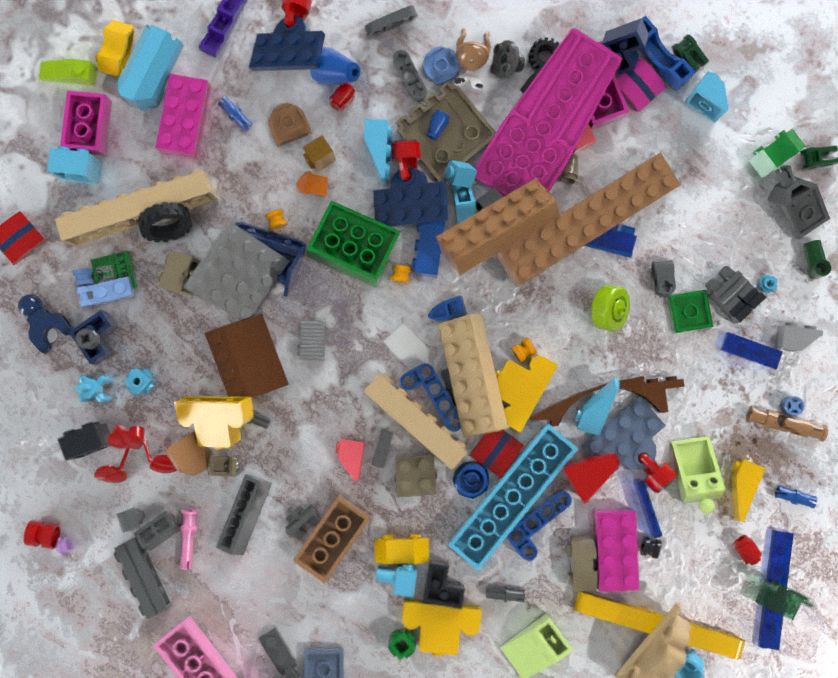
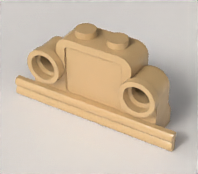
M679 602L675 603L614 675L615 678H672L682 667L686 659L684 648L690 638V624L678 616V613L682 610Z

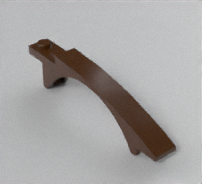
M644 376L619 380V389L642 397L658 413L669 412L665 389L685 386L684 379H677V376L665 377L666 381L658 382V378L646 379L645 383ZM608 383L568 396L530 417V421L549 419L550 426H559L567 410L576 401L591 392L602 389Z

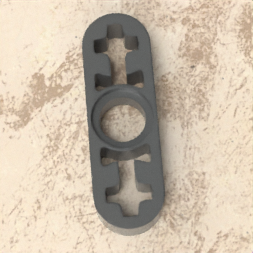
M413 5L407 6L369 22L364 28L368 37H375L415 20L418 14Z
M405 50L396 51L393 55V64L413 101H423L426 98L427 90L409 54ZM399 56L405 58L406 67L404 69L401 61H398ZM406 72H413L415 78L411 81L406 80L404 77ZM414 84H416V87L419 91L422 90L421 96H418L417 94L414 95Z

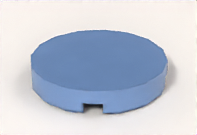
M436 47L426 54L423 61V71L430 82L443 85L447 81L452 82L457 78L460 64L456 53L452 49Z

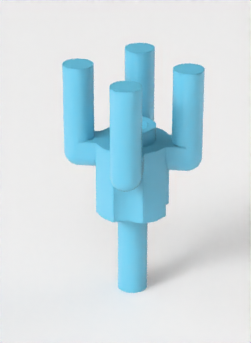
M81 375L79 377L81 383L75 386V390L81 393L78 396L80 402H92L94 398L101 403H109L113 400L111 395H104L102 393L103 385L114 381L112 376L101 375L98 379H95L92 375Z

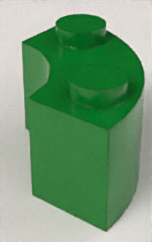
M793 128L787 133L785 130L781 131L775 136L776 141L766 148L761 146L753 152L754 157L748 161L761 178H764L806 147Z

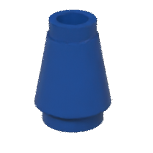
M436 110L432 114L426 136L432 140H437L449 124L450 116L440 110Z

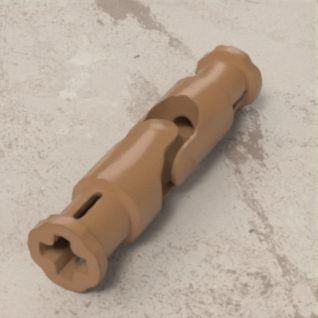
M750 406L746 414V422L760 423L767 428L791 432L806 438H817L821 442H824L828 435L827 425L820 426L813 424L809 420L793 419L789 415L755 409V406ZM781 417L783 419L778 425L777 418Z

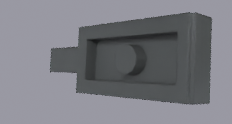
M277 627L260 636L258 639L278 672L282 676L286 674L287 678H298L299 674L295 670V667H297L296 658Z

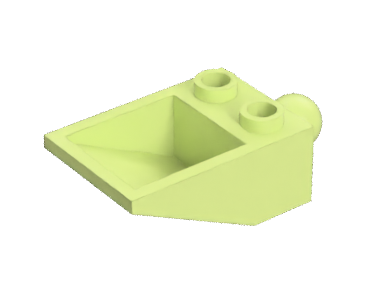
M706 436L671 442L677 484L683 504L699 502V509L702 513H712L715 509L712 499L721 498L726 489L710 437Z

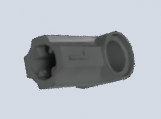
M132 508L118 513L117 517L122 533L140 527L145 518L144 511Z

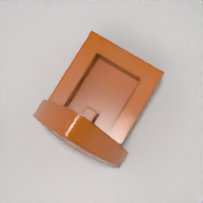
M307 171L296 183L298 190L303 194H312L320 197H325L327 194L328 177L312 174V172Z

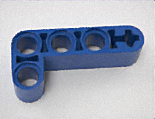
M421 364L402 375L400 384L406 390H412L423 384L448 430L455 432L461 429L458 411L430 364ZM423 367L431 369V375L427 378L420 375V370ZM407 376L414 378V385L411 387H406L403 383L404 378ZM434 383L438 384L441 388L440 392L436 395L432 394L429 390L430 385ZM442 400H446L450 404V408L447 411L439 409V403ZM452 410L455 412V414H451L452 417L459 420L456 428L449 426L451 421L448 416L446 419L443 417V415L449 414Z
M557 490L524 515L508 534V540L524 560L532 561L538 554V550L530 540V537L571 505L572 498L566 491ZM559 495L566 496L564 503L558 502L560 500L558 498ZM551 501L556 504L557 509L550 503ZM545 506L551 508V513L548 516L542 515V509ZM530 518L536 520V525L533 528L526 526V522ZM515 530L521 532V536L517 540L511 538V533ZM526 546L533 548L530 555L523 554V549Z

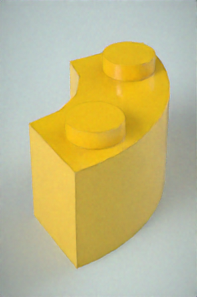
M112 20L103 30V44L96 55V63H98V71L120 77L131 54L134 26Z
M383 534L382 538L374 539L375 563L418 564L429 562V538L421 537V534H409V537H393V534Z

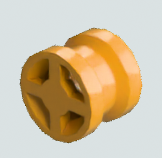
M282 209L265 214L266 220L269 221L268 227L270 230H277L288 225L287 221L283 218L284 212Z
M392 265L394 272L390 280L398 283H409L408 275L411 272V267Z

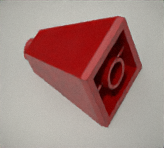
M611 452L568 461L563 467V471L583 504H585L619 468L618 464L621 462L616 453L611 454Z

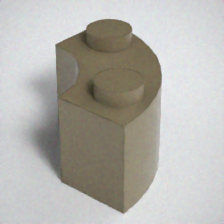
M594 535L570 536V544L566 545L567 556H570L571 572H568L567 575L568 584H572L573 592L596 591L597 571H595L594 559H597Z

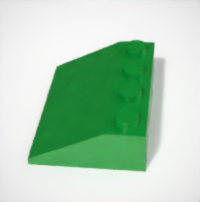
M331 200L306 249L307 257L376 288L401 231Z

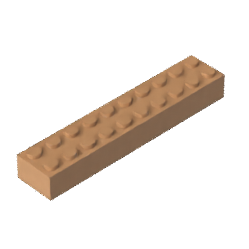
M660 152L563 212L558 218L500 251L496 256L515 287H518L681 184Z

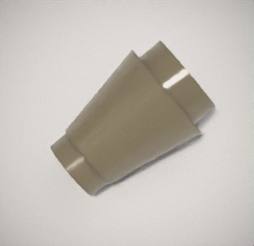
M575 154L571 155L567 165L560 174L563 183L574 184L578 179V156Z

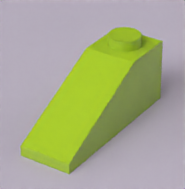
M86 60L41 61L39 80L95 87L98 68L91 61Z

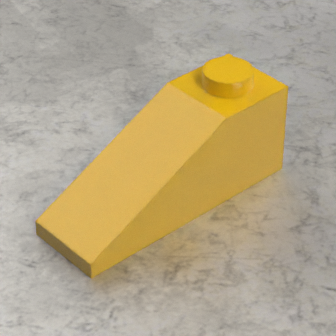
M741 458L734 461L731 466V488L734 519L744 523L766 468Z

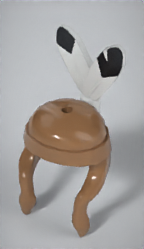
M462 28L460 31L461 36L456 43V56L459 64L467 72L457 77L454 85L462 86L469 82L473 88L482 90L483 84L474 76V71L481 69L489 58L491 50L490 34L488 31L483 34L485 46L475 41L463 43L467 32Z

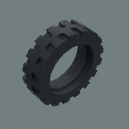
M162 202L159 205L157 203L152 205L153 207H147L138 217L142 237L157 243L160 241L169 242V240H177L178 237H183L185 233H189L190 228H192L190 212L181 203ZM164 219H177L176 222L169 225H153Z

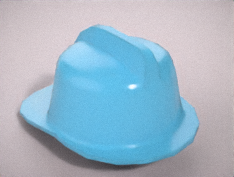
M695 649L685 652V662L675 673L674 677L704 678L705 663L703 659L696 654Z

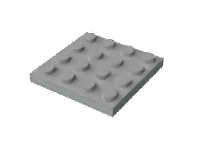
M228 221L184 287L239 320L252 317L276 282L277 275H281L290 261Z

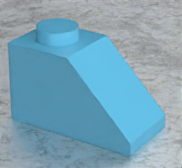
M451 184L455 213L459 224L476 214L475 199L472 188Z

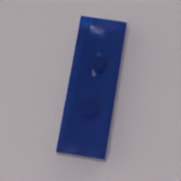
M726 332L720 351L777 370L783 351L730 332Z
M633 480L651 536L654 538L662 537V532L644 480Z

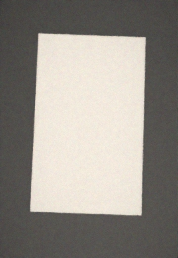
M402 323L383 341L409 370L424 363L429 364L436 358L405 323Z

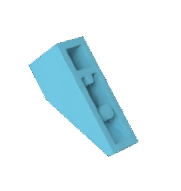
M615 377L583 404L581 411L577 410L574 421H577L578 430L597 436L600 435L619 390V378Z

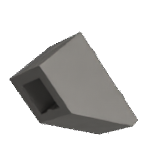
M785 323L784 326L778 327L775 349L791 352L802 351L822 336L823 331L816 330V326L805 325L804 328L797 327L796 323Z

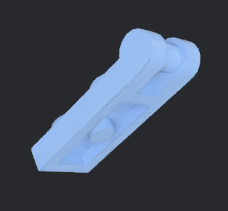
M130 277L76 288L77 295H80V308L134 296ZM92 292L93 299H88L87 293Z

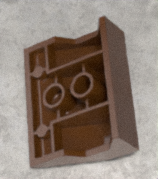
M263 314L227 324L205 333L228 397H251L252 399L289 385Z

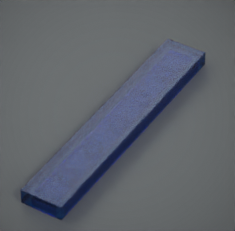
M772 530L758 638V647L773 650H779L794 533Z

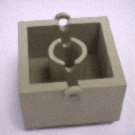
M171 250L165 258L164 271L159 275L158 287L193 298L194 293L187 290L184 285L201 261L193 256Z
M434 455L395 458L396 474L394 476L397 486V497L436 494L435 479H437V471L434 468Z

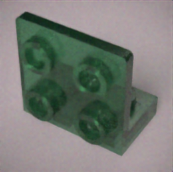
M773 580L771 583L763 582L755 600L757 604L791 620H794L801 603L812 609L814 607V604L808 602L810 598Z

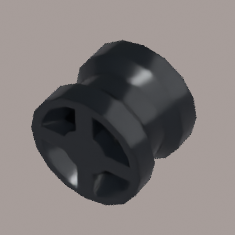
M644 536L640 547V554L642 556L650 555L652 558L657 559L661 551V540H651L650 537Z

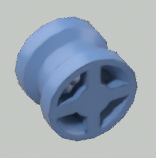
M93 269L73 270V275L76 277L75 287L94 285V280L91 277Z
M796 396L785 397L780 402V409L785 415H799L805 408L803 400Z

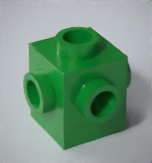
M405 627L401 630L398 628L389 635L388 649L394 657L397 656L399 660H402L404 657H410L415 652V641L417 639L411 630L407 631ZM404 639L406 643L401 644L399 641Z

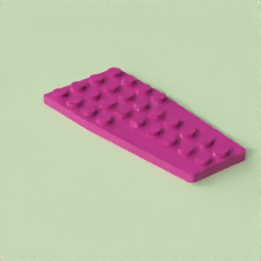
M576 28L570 29L498 128L475 166L477 170L475 178L492 189L496 188L503 196L510 194L535 178L549 192L567 165L621 62V57Z

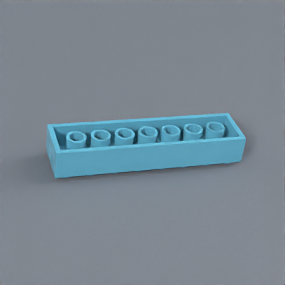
M545 423L448 541V546L479 571L578 448L552 426Z

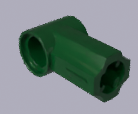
M813 240L802 244L808 263V276L812 279H820L831 272V264L826 260L821 240ZM817 266L821 267L822 273L817 271Z

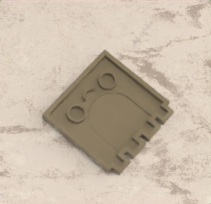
M447 81L438 88V91L441 93L440 96L434 91L423 100L426 107L419 103L410 110L411 119L405 114L395 122L398 126L397 132L403 139H413L420 142V161L438 182L445 180L443 177L449 160L466 163L488 146L496 133L460 87L452 85L450 81ZM436 110H440L450 116L449 124L437 140H432L426 136L432 114Z

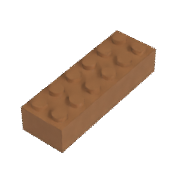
M535 178L436 236L441 252L458 274L462 275L558 218L560 214L557 200Z

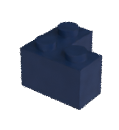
M641 18L608 30L604 35L602 45L621 57V62L616 70L617 75L636 68L639 58L636 50L644 48L649 33Z
M100 310L69 331V334L75 343L76 335L82 329L94 330L99 334L100 343L96 348L84 349L79 347L89 364L98 365L113 354L103 338L116 330L118 326L108 312Z

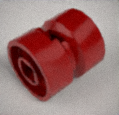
M29 521L24 532V544L32 547L41 545L42 548L55 549L56 542L61 533L60 525L54 523H46L44 525L41 521Z

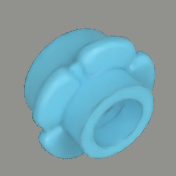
M764 275L759 280V288L764 293L774 292L778 287V281L774 276Z

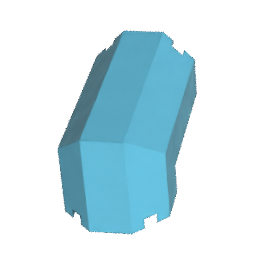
M154 25L145 26L117 81L119 94L131 106L142 111H146L150 107L155 108L159 106L165 94L163 87L184 47L179 39L172 40V34Z

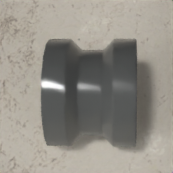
M82 329L76 335V343L81 348L94 349L100 343V336L94 330Z

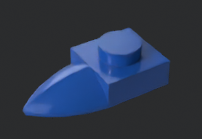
M457 296L437 304L428 314V318L444 321L467 315L463 297Z

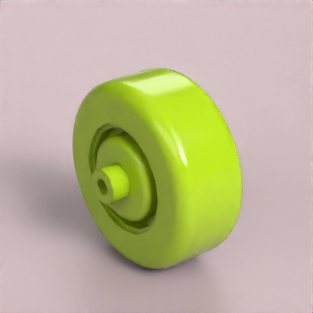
M604 285L597 291L592 302L591 316L593 323L598 329L610 332L618 331L623 327L630 312L629 294L622 286Z

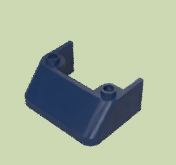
M244 222L235 223L234 225L290 261L281 275H277V280L285 285L283 296L287 297L296 282L305 255L306 244L301 240Z

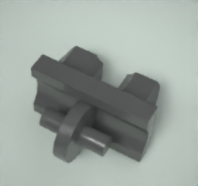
M312 504L305 510L302 506L296 509L291 506L288 508L290 515L285 519L290 523L285 527L287 530L286 534L289 537L293 535L298 540H301L307 534V531L302 527L305 522L312 528L319 524L320 518Z

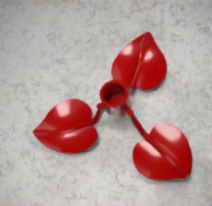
M117 424L108 435L107 443L118 449L126 448L120 466L118 468L112 465L102 466L94 472V478L108 483H121L125 481L127 473L122 471L128 452L130 448L140 449L142 445H144L147 459L151 463V470L163 474L173 473L178 470L174 467L168 455L162 454L151 458L147 445L148 440L144 439L145 429L143 427L132 426L128 430Z

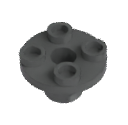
M505 40L494 46V55L490 66L491 74L504 80L509 78L514 72L519 73L523 70L525 58L519 54V48L515 42Z

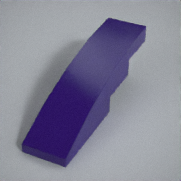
M222 0L216 8L217 14L208 25V32L199 44L200 51L215 58L217 57L234 29L248 0Z

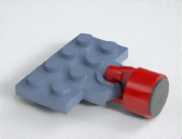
M641 397L637 398L603 427L599 436L594 435L581 446L589 456L611 452V454L616 453L621 462L618 464L619 466L623 464L626 468L634 471L643 470L647 475L644 482L654 493L661 492L677 478L676 472L667 462L658 466L654 461L657 451L652 437L666 425Z

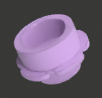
M59 537L55 547L58 553L65 556L73 551L74 543L70 537Z

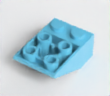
M365 119V146L383 186H386V182L390 180L391 174L388 162H391L392 157L391 145H389L393 140L392 126H389L388 120Z

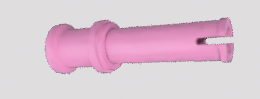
M182 509V526H180L182 543L179 569L187 570L188 568L190 570L192 569L194 533H196L198 528L196 526V515L199 514V511L196 509Z

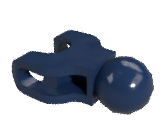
M27 294L18 301V310L20 314L27 317L26 320L30 325L29 339L44 354L52 349V345L47 338L48 332L52 328L56 327L64 335H70L69 331L74 328L64 315L51 313L47 308H43L42 300L37 295Z

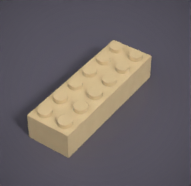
M470 314L438 324L463 438L508 428L482 314Z
M378 374L363 392L453 470L468 453L465 450L467 446L460 439L454 440L450 437L452 432L444 425L440 428L436 424L438 420L430 413L424 414L421 411L423 407L415 400L411 402L406 397L409 394L401 387L396 389L392 385L394 381L386 374L383 376Z

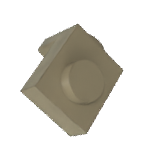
M208 456V476H236L239 468L236 457Z

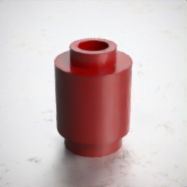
M348 83L340 84L329 97L331 101L329 103L330 106L336 111L339 109L343 111L354 99L356 90Z
M742 535L733 542L736 551L745 564L755 565L760 562L762 553L752 538Z

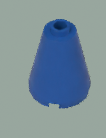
M323 47L318 69L310 70V74L319 85L331 86L357 81L360 76V67L356 62L331 47Z

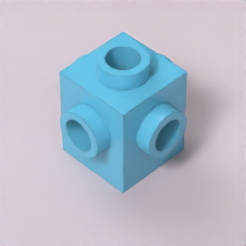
M136 368L127 374V380L124 383L128 386L127 390L136 396L137 394H149L155 387L154 384L157 380L153 377L154 374L147 368Z

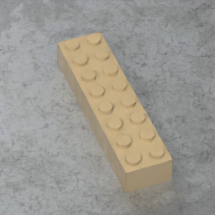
M197 169L191 171L190 175L183 177L181 175L171 178V181L165 183L163 181L153 184V187L147 189L138 188L134 190L135 193L128 195L120 194L116 196V199L110 201L101 200L97 202L98 205L92 207L83 206L77 212L62 213L61 217L55 218L61 241L76 247L139 226V214L144 212L147 207H153L152 205L157 203L158 205L162 204V202L181 203L189 210L216 201L218 197L212 179L204 170Z

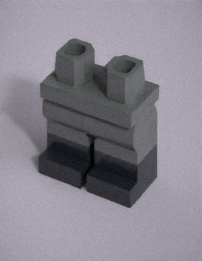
M724 266L718 272L724 281L720 284L715 278H712L705 286L710 292L708 296L714 300L734 324L741 323L766 296L753 287L739 270L734 271L729 266Z

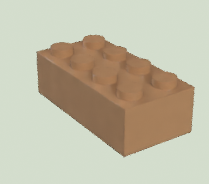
M339 494L293 562L325 584L366 526L371 515L342 494Z

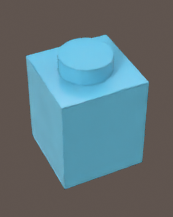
M449 160L443 178L452 185L471 188L477 170L469 163Z

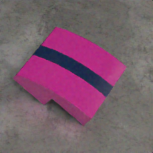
M641 57L638 58L634 70L622 73L616 78L623 96L627 98L636 112H640L667 88L659 75Z

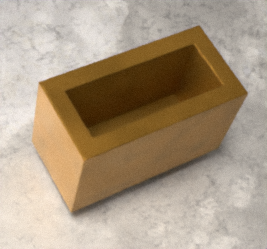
M323 135L303 147L305 161L311 169L315 168L317 172L336 161L333 150Z

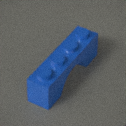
M645 15L641 19L649 36L645 47L638 50L669 85L677 91L696 72L684 58H678L666 49L660 40L658 29Z

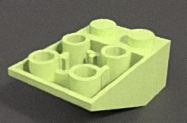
M547 613L500 647L521 678L531 677L557 663L573 651L569 642Z

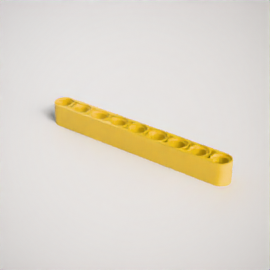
M578 592L573 610L649 634L665 616L590 592ZM689 622L690 638L687 645L741 660L746 640Z

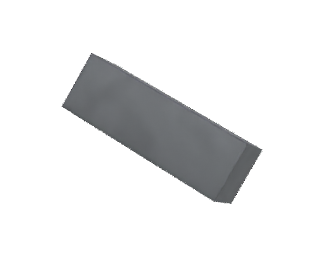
M381 430L371 465L380 468L384 467L393 436L392 432Z

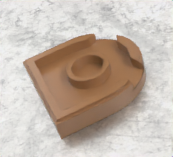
M283 103L273 109L269 118V127L277 147L312 134L306 116L298 106Z
M195 431L165 449L169 459L180 473L194 476L203 472L208 466L209 449L208 447L198 446Z

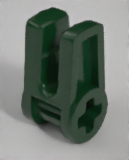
M689 34L685 35L680 43H676L671 47L674 55L678 58H684L695 72H698L700 69L697 63L703 67L709 62L696 40Z
M837 145L801 150L800 155L803 156L804 160L803 170H812L838 164V157L821 158L822 155L826 156L838 151Z

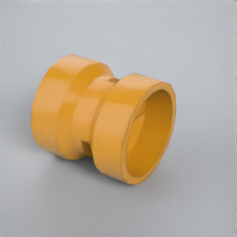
M528 337L524 338L519 345L515 344L511 347L512 352L520 363L524 362L529 355L533 356L537 353Z

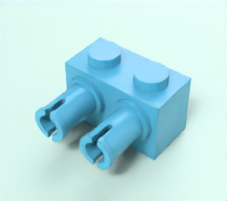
M409 563L398 564L396 569L378 565L375 581L393 584V594L413 597L417 567Z

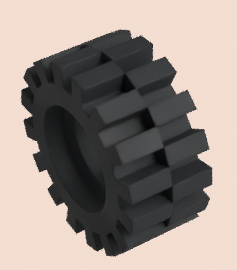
M545 37L544 40L540 38L538 42L535 41L528 55V63L531 64L530 68H534L536 71L544 63L539 59V53L543 50H548L553 54L560 43L558 41L555 43L553 38L548 40V37Z

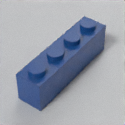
M445 221L418 224L417 232H420V238L415 240L414 250L418 252L417 258L412 260L411 268L415 270V275L437 278L441 249L436 236L444 232Z

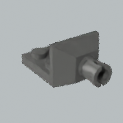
M790 165L781 166L780 170L777 169L775 171L780 182L773 187L767 199L768 202L783 208L794 238L801 239L830 219L817 184L795 177Z

